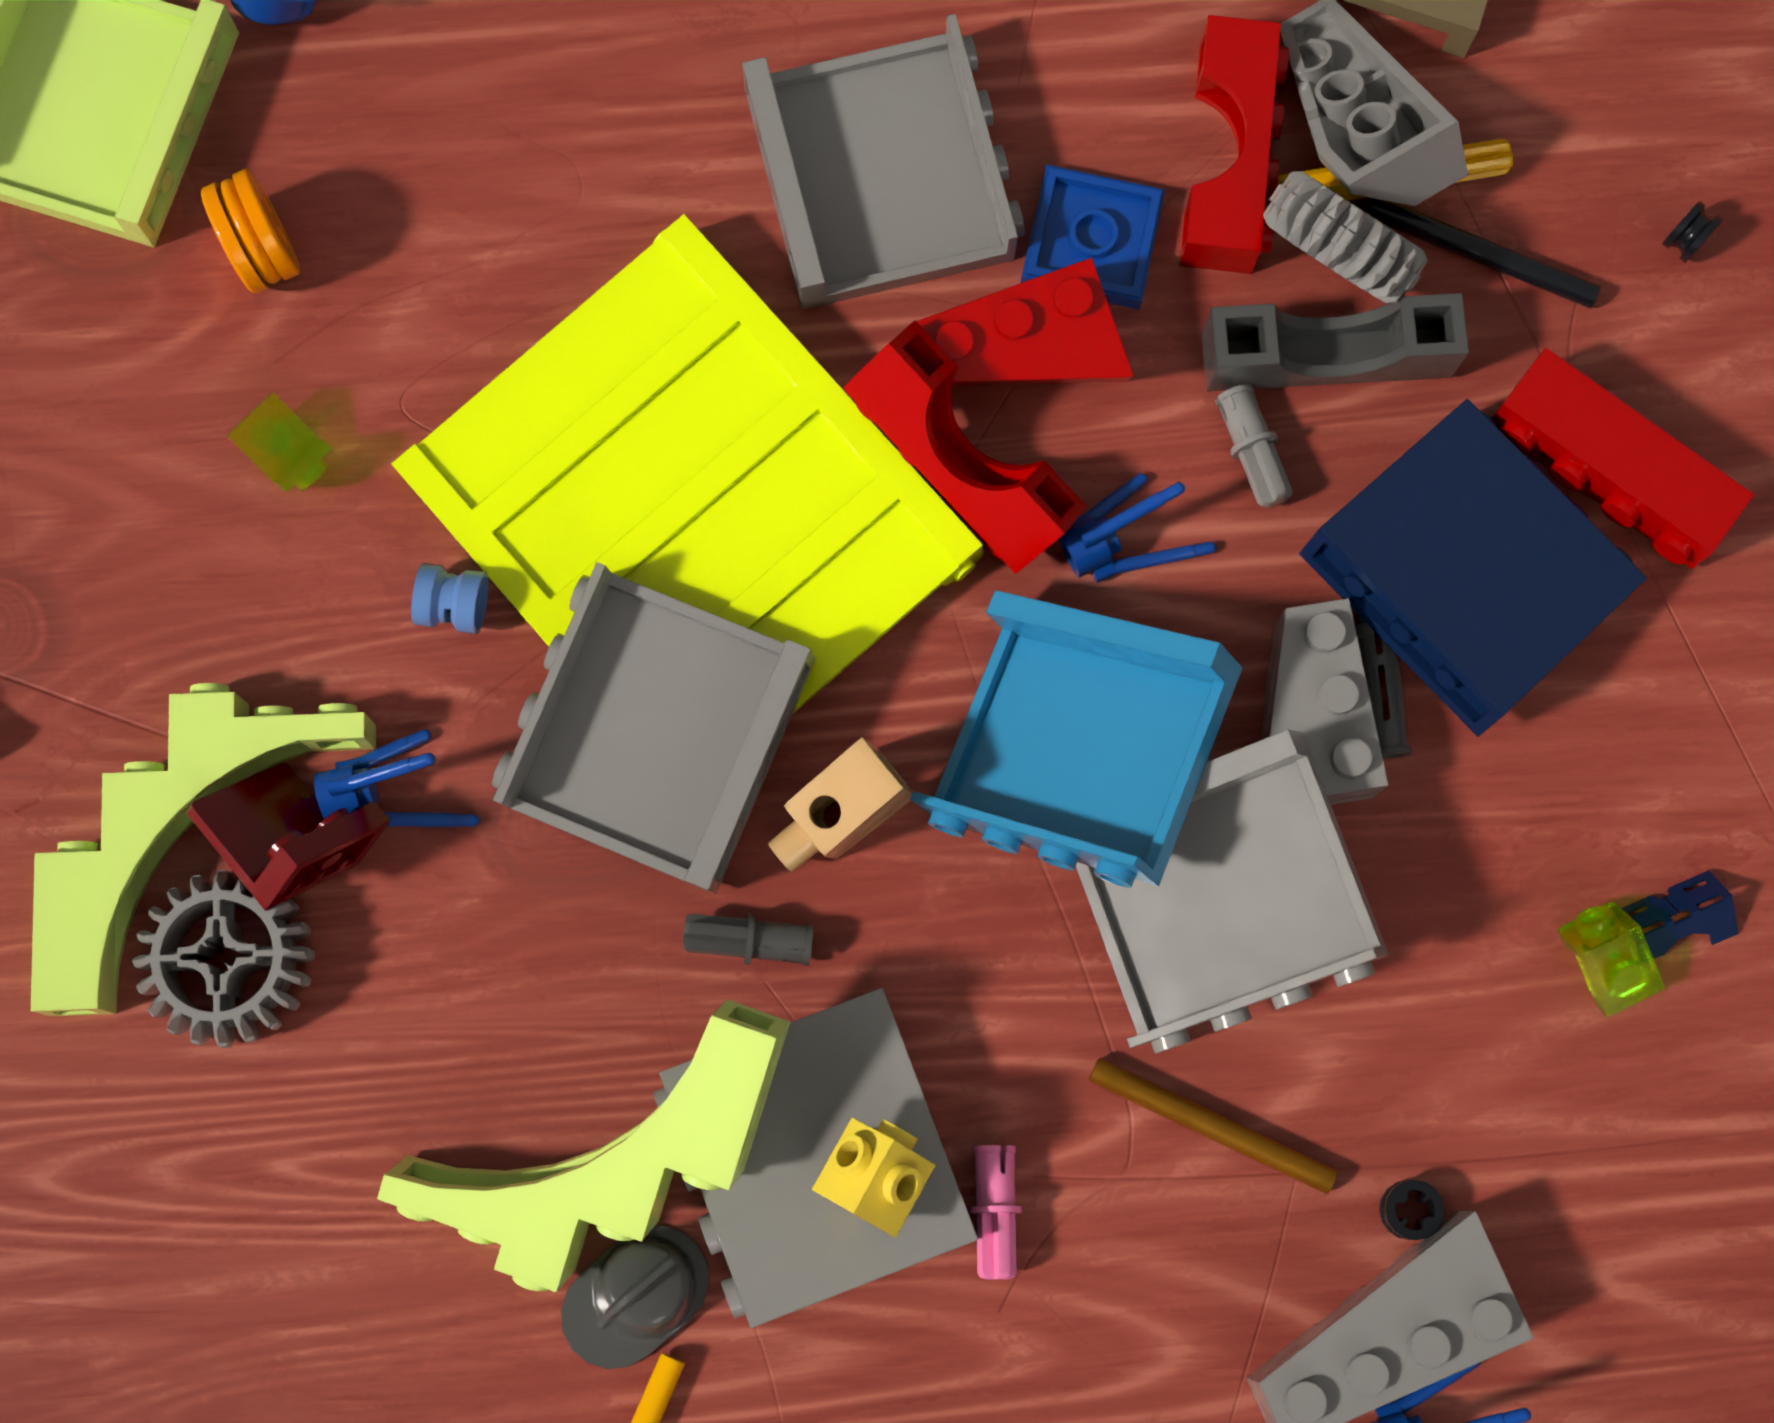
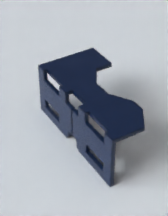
M1709 870L1669 887L1667 890L1669 895L1665 896V898L1658 899L1656 896L1650 895L1611 912V916L1632 939L1636 958L1656 959L1663 956L1679 939L1693 933L1710 935L1712 945L1739 934L1733 896ZM1703 881L1707 883L1688 892L1684 890ZM1717 896L1722 899L1701 909L1697 906ZM1643 907L1647 908V910L1627 918L1625 916ZM1687 910L1690 913L1689 917L1675 923L1671 918L1677 912L1680 913ZM1661 921L1663 924L1646 933L1641 934L1639 930Z

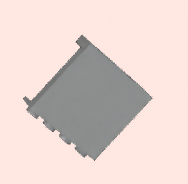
M956 14L947 16L945 34L770 73L766 57L742 63L744 89L802 310L1014 260L1018 237L1025 235L1023 216L1018 201L1007 200L1003 185L1004 181L1009 180L1006 155L1001 144L992 146L987 128L994 124L991 101L986 89L978 91L976 89L972 72L978 71L975 44L971 34L961 35Z
M596 562L591 576L583 575L575 586L569 609L575 613L565 635L558 633L548 648L544 660V669L549 670L540 693L532 692L523 705L518 720V727L523 729L517 746L513 753L505 752L496 767L492 786L497 788L493 801L708 892L717 894L816 658L808 647L788 639L783 643L617 576L611 573L605 565Z
M1287 729L1206 762L1159 886L1134 880L1132 888L1121 887L1097 877L1094 874L1095 867L1078 862L1076 864L1079 877L1137 1032L1136 1036L1127 1039L1130 1048L1151 1043L1155 1054L1192 1041L1188 1031L1189 1028L1211 1021L1214 1032H1218L1252 1019L1248 1009L1249 1006L1271 999L1275 1010L1304 1001L1313 997L1309 984L1331 976L1334 977L1337 988L1376 974L1371 962L1389 955L1303 732Z
M883 988L791 1022L744 1171L730 1190L721 1187L718 1190L701 1189L709 1213L698 1217L702 1233L711 1255L723 1251L732 1277L721 1281L726 1300L734 1319L746 1315L750 1328L978 1240ZM692 1060L659 1072L664 1088L653 1091L657 1107L668 1098L690 1066ZM851 1118L877 1130L882 1119L894 1124L918 1139L912 1151L936 1165L896 1238L811 1190ZM685 1182L689 1192L698 1189Z

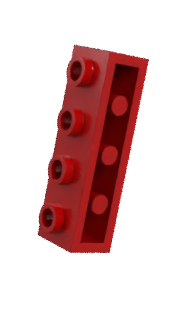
M1546 347L1492 417L1499 430L1523 454L1529 453L1549 467L1551 476L1559 484L1574 491H1583L1601 504L1602 512L1611 521L1623 527L1635 528L1653 541L1654 549L1663 558L1675 564H1685L1691 569L1715 551L1755 495Z

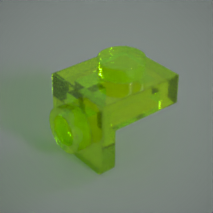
M274 392L268 394L226 434L279 490L287 492L294 485L300 491L305 490L328 468V465L322 458L332 448L323 439H319Z
M1615 902L1588 908L1579 913L1575 920L1558 929L1562 942L1575 954L1596 1006L1607 1018L1666 989L1640 925Z

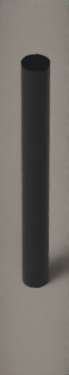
M1371 198L1366 209L1368 214L1390 228L1587 308H1592L1600 292V285L1398 203Z

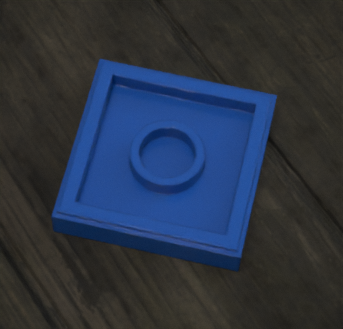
M1046 164L1020 283L1092 257L1107 302L1140 309L1165 189Z

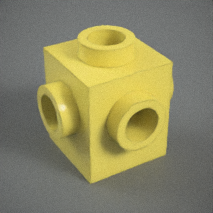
M851 1118L811 1190L896 1238L936 1165L912 1151L918 1139L894 1124L882 1119L877 1130Z

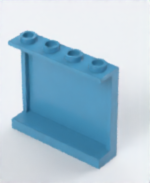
M995 590L986 614L1002 630L934 797L913 791L910 800L931 815L928 821L931 827L946 834L963 838L966 830L983 834L981 839L983 842L1012 854H1018L1021 846L1038 850L1037 857L1042 861L1069 871H1074L1077 862L1095 867L1094 874L1097 877L1125 888H1132L1134 880L1159 886L1243 667L1219 642Z

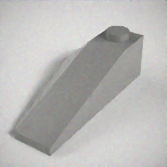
M1320 0L1281 23L1280 33L1284 46L1289 47L1290 66L1319 160L1351 194L1416 206L1468 175L1459 122L1336 0Z

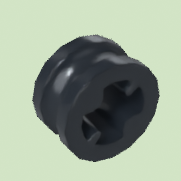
M1701 201L1690 210L1662 243L1667 249L1672 246L1677 247L1681 252L1679 259L1684 263L1691 258L1723 221L1719 215L1716 217L1707 216L1704 211L1706 205Z
M1406 1180L1396 1182L1386 1189L1380 1199L1379 1213L1381 1222L1388 1232L1397 1238L1421 1240L1429 1238L1438 1231L1444 1220L1445 1208L1442 1197L1434 1187L1423 1181ZM1408 1191L1418 1193L1419 1195L1415 1201L1426 1202L1428 1210L1427 1217L1416 1219L1415 1229L1405 1227L1408 1219L1397 1218L1396 1203L1407 1202Z

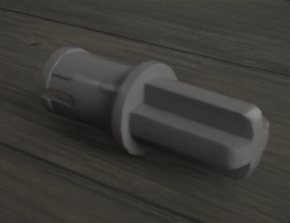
M749 913L748 919L690 914L687 915L684 922L682 944L683 949L691 953L742 957L746 965L751 964V959L802 963V965L809 966L813 940V924L807 923L803 925L755 920L756 913Z

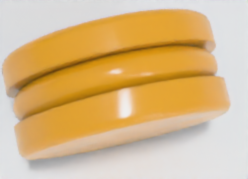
M245 168L232 174L233 179H224L220 184L214 182L201 189V198L211 225L230 263L246 288L251 293L257 294L269 289V283L275 284L281 278L286 281L299 275L300 265L287 232L267 193L255 174L250 169Z

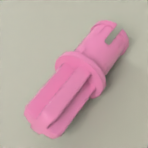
M1001 1145L973 1147V1154H975L976 1206L969 1207V1214L976 1215L978 1238L977 1273L980 1278L985 1280H1008L1014 1278L1017 1273L1015 1214L1022 1213V1206H1016V1146L1005 1145L1003 1147Z

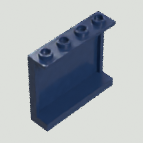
M1468 398L1322 525L1299 552V555L1342 599L1349 598L1351 608L1477 737L1502 718L1647 579L1633 564L1630 556L1623 549L1615 546L1588 519L1585 511L1578 504L1570 501L1544 475L1540 466L1531 458L1526 457L1499 430L1496 422L1490 416L1481 412Z

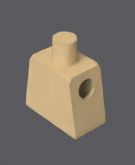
M861 737L787 801L784 807L795 821L770 840L768 845L778 859L792 873L818 851L825 857L837 859L910 802L913 790L879 748ZM838 802L841 808L840 819L833 827L828 828L823 819L824 811L831 803Z

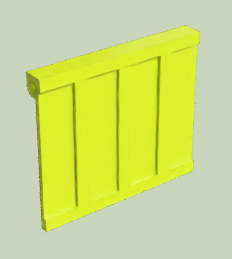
M685 214L681 215L669 227L659 233L652 245L418 445L413 444L391 463L480 568L487 572L488 577L548 646H550L558 633L565 635L575 613L569 609L575 586L583 575L591 576L596 562L605 565L611 573L780 642L785 643L786 639L810 648L816 660L793 714L941 585L947 586L955 580L956 582L961 581L975 568V563L984 556L983 544L919 473L904 460L900 452L872 421L859 411L854 401Z

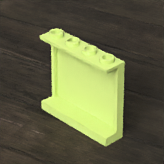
M0 0V201L155 248L239 35V31L225 4L211 0H201L197 11L161 0Z

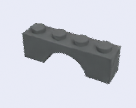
M1462 293L1402 296L1396 303H1388L1363 313L1331 318L1293 316L1282 312L1275 304L1212 307L1201 333L1207 392L1226 391L1243 384H1251L1254 389L1451 378L1469 353Z

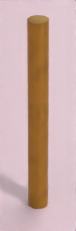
M1102 1058L1097 1059L1089 1076V1082L1325 1194L1329 1193L1335 1182L1338 1170Z

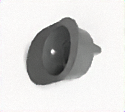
M660 1225L654 1226L642 1242L634 1239L631 1241H618L582 1271L567 1290L561 1314L563 1333L571 1349L587 1363L605 1369L629 1367L650 1355L688 1323L703 1305L709 1286L707 1261L698 1244L684 1232Z

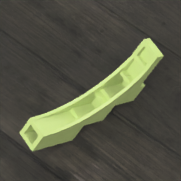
M220 683L193 684L190 686V693L169 694L168 771H164L163 763L136 761L125 763L124 772L102 773L101 851H98V843L64 841L57 843V852L35 853L31 1011L51 1017L116 1014L119 969L132 919L153 874L173 845L194 823L187 815V810L194 801L280 763L311 752L375 750L376 724L364 712H358L356 705L346 703L323 704L318 707V714L293 715V708L286 706H261L254 709V716H249V704L235 692H230L228 685Z

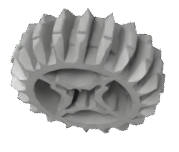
M1292 171L1283 185L1279 183L1270 197L1271 203L1263 213L1269 228L1387 304L1396 303L1407 291L1411 292L1420 279L1421 275L1419 274L1428 261L1424 250L1305 172Z
M226 870L217 871L212 889L204 877L200 875L191 876L190 890L192 896L188 897L184 892L175 887L167 890L168 900L174 908L170 912L155 906L148 909V915L151 919L159 922L160 925L155 934L147 930H140L136 934L138 941L151 946V953L134 957L132 960L133 966L152 972L151 976L142 979L137 984V990L143 995L160 993L151 1003L148 1012L156 1018H161L171 1013L166 1028L171 1034L181 1035L190 1027V1042L204 1046L214 1032L217 1046L231 1048L235 1040L237 1028L239 1035L245 1042L254 1043L259 1040L257 1020L260 1019L269 1029L278 1030L282 1026V1021L274 1009L279 1004L293 1011L299 1008V1000L287 994L292 983L301 987H309L312 978L296 971L297 963L313 961L315 959V951L307 947H295L296 942L311 934V928L305 922L288 924L300 909L296 902L289 899L265 911L239 879L235 885L232 874ZM235 908L250 909L261 918L269 931L272 946L262 947L255 943L247 944L242 934V924L235 921ZM213 912V916L206 918V929L202 938L194 945L181 947L184 937L192 926L201 918ZM223 945L248 956L236 958L233 966L225 963L228 968L226 972L200 961L214 960L216 952L224 954L221 949ZM270 970L266 981L251 999L236 1007V1000L242 999L243 985L247 978L254 972ZM178 971L202 974L206 983V994L213 996V1012L202 1010L188 998L181 986Z

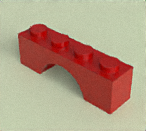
M1208 15L1200 41L1195 98L1213 107L1228 122L1236 139L1238 159L1227 171L1218 177L1192 185L1184 209L1179 266L1252 274L1260 253H1270L1274 230L1266 224L1263 213L1265 212L1266 196L1271 197L1276 190L1279 175V160L1269 159L1271 140H1279L1284 118V103L1274 102L1276 84H1284L1289 60V47L1279 46L1281 23Z
M914 320L867 363L843 389L855 401L859 411L867 419L873 421L898 447L904 460L911 466L916 467L940 492L947 506L960 514L980 535L988 550L995 557L1003 560L1017 574L1064 535L1087 506L1045 460L1027 465L1007 464L986 456L968 441L956 422L951 404V388L958 366Z

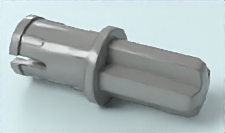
M1251 384L1238 385L1217 396L1218 399H1215V403L1220 409L1234 444L1230 450L1232 458L1241 461L1257 504L1271 508L1289 500L1293 490L1275 448L1279 441L1278 435L1273 431H1269L1255 397L1253 386Z

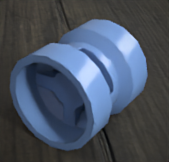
M422 563L418 569L412 593V623L418 626L433 628L439 623L449 622L453 624L458 632L477 635L482 628L488 602L489 578L487 572L467 569L462 574L455 575L454 573H448L443 565Z

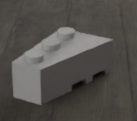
M1349 598L1286 608L1273 626L1260 740L1287 729L1303 732L1331 805L1374 798L1388 786Z

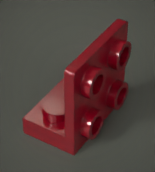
M280 763L194 801L187 810V815L265 911L358 865L391 821L375 801L351 813L346 808H341L324 819L315 797L285 763Z

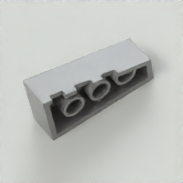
M1456 1211L1443 1221L1436 1233L1422 1240L1417 1245L1410 1247L1395 1259L1390 1267L1366 1286L1360 1287L1342 1301V1305L1317 1325H1312L1246 1379L1266 1423H1345L1534 1339L1476 1211Z

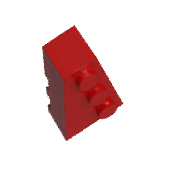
M1092 257L916 321L958 366L952 386L1126 382L1134 378Z

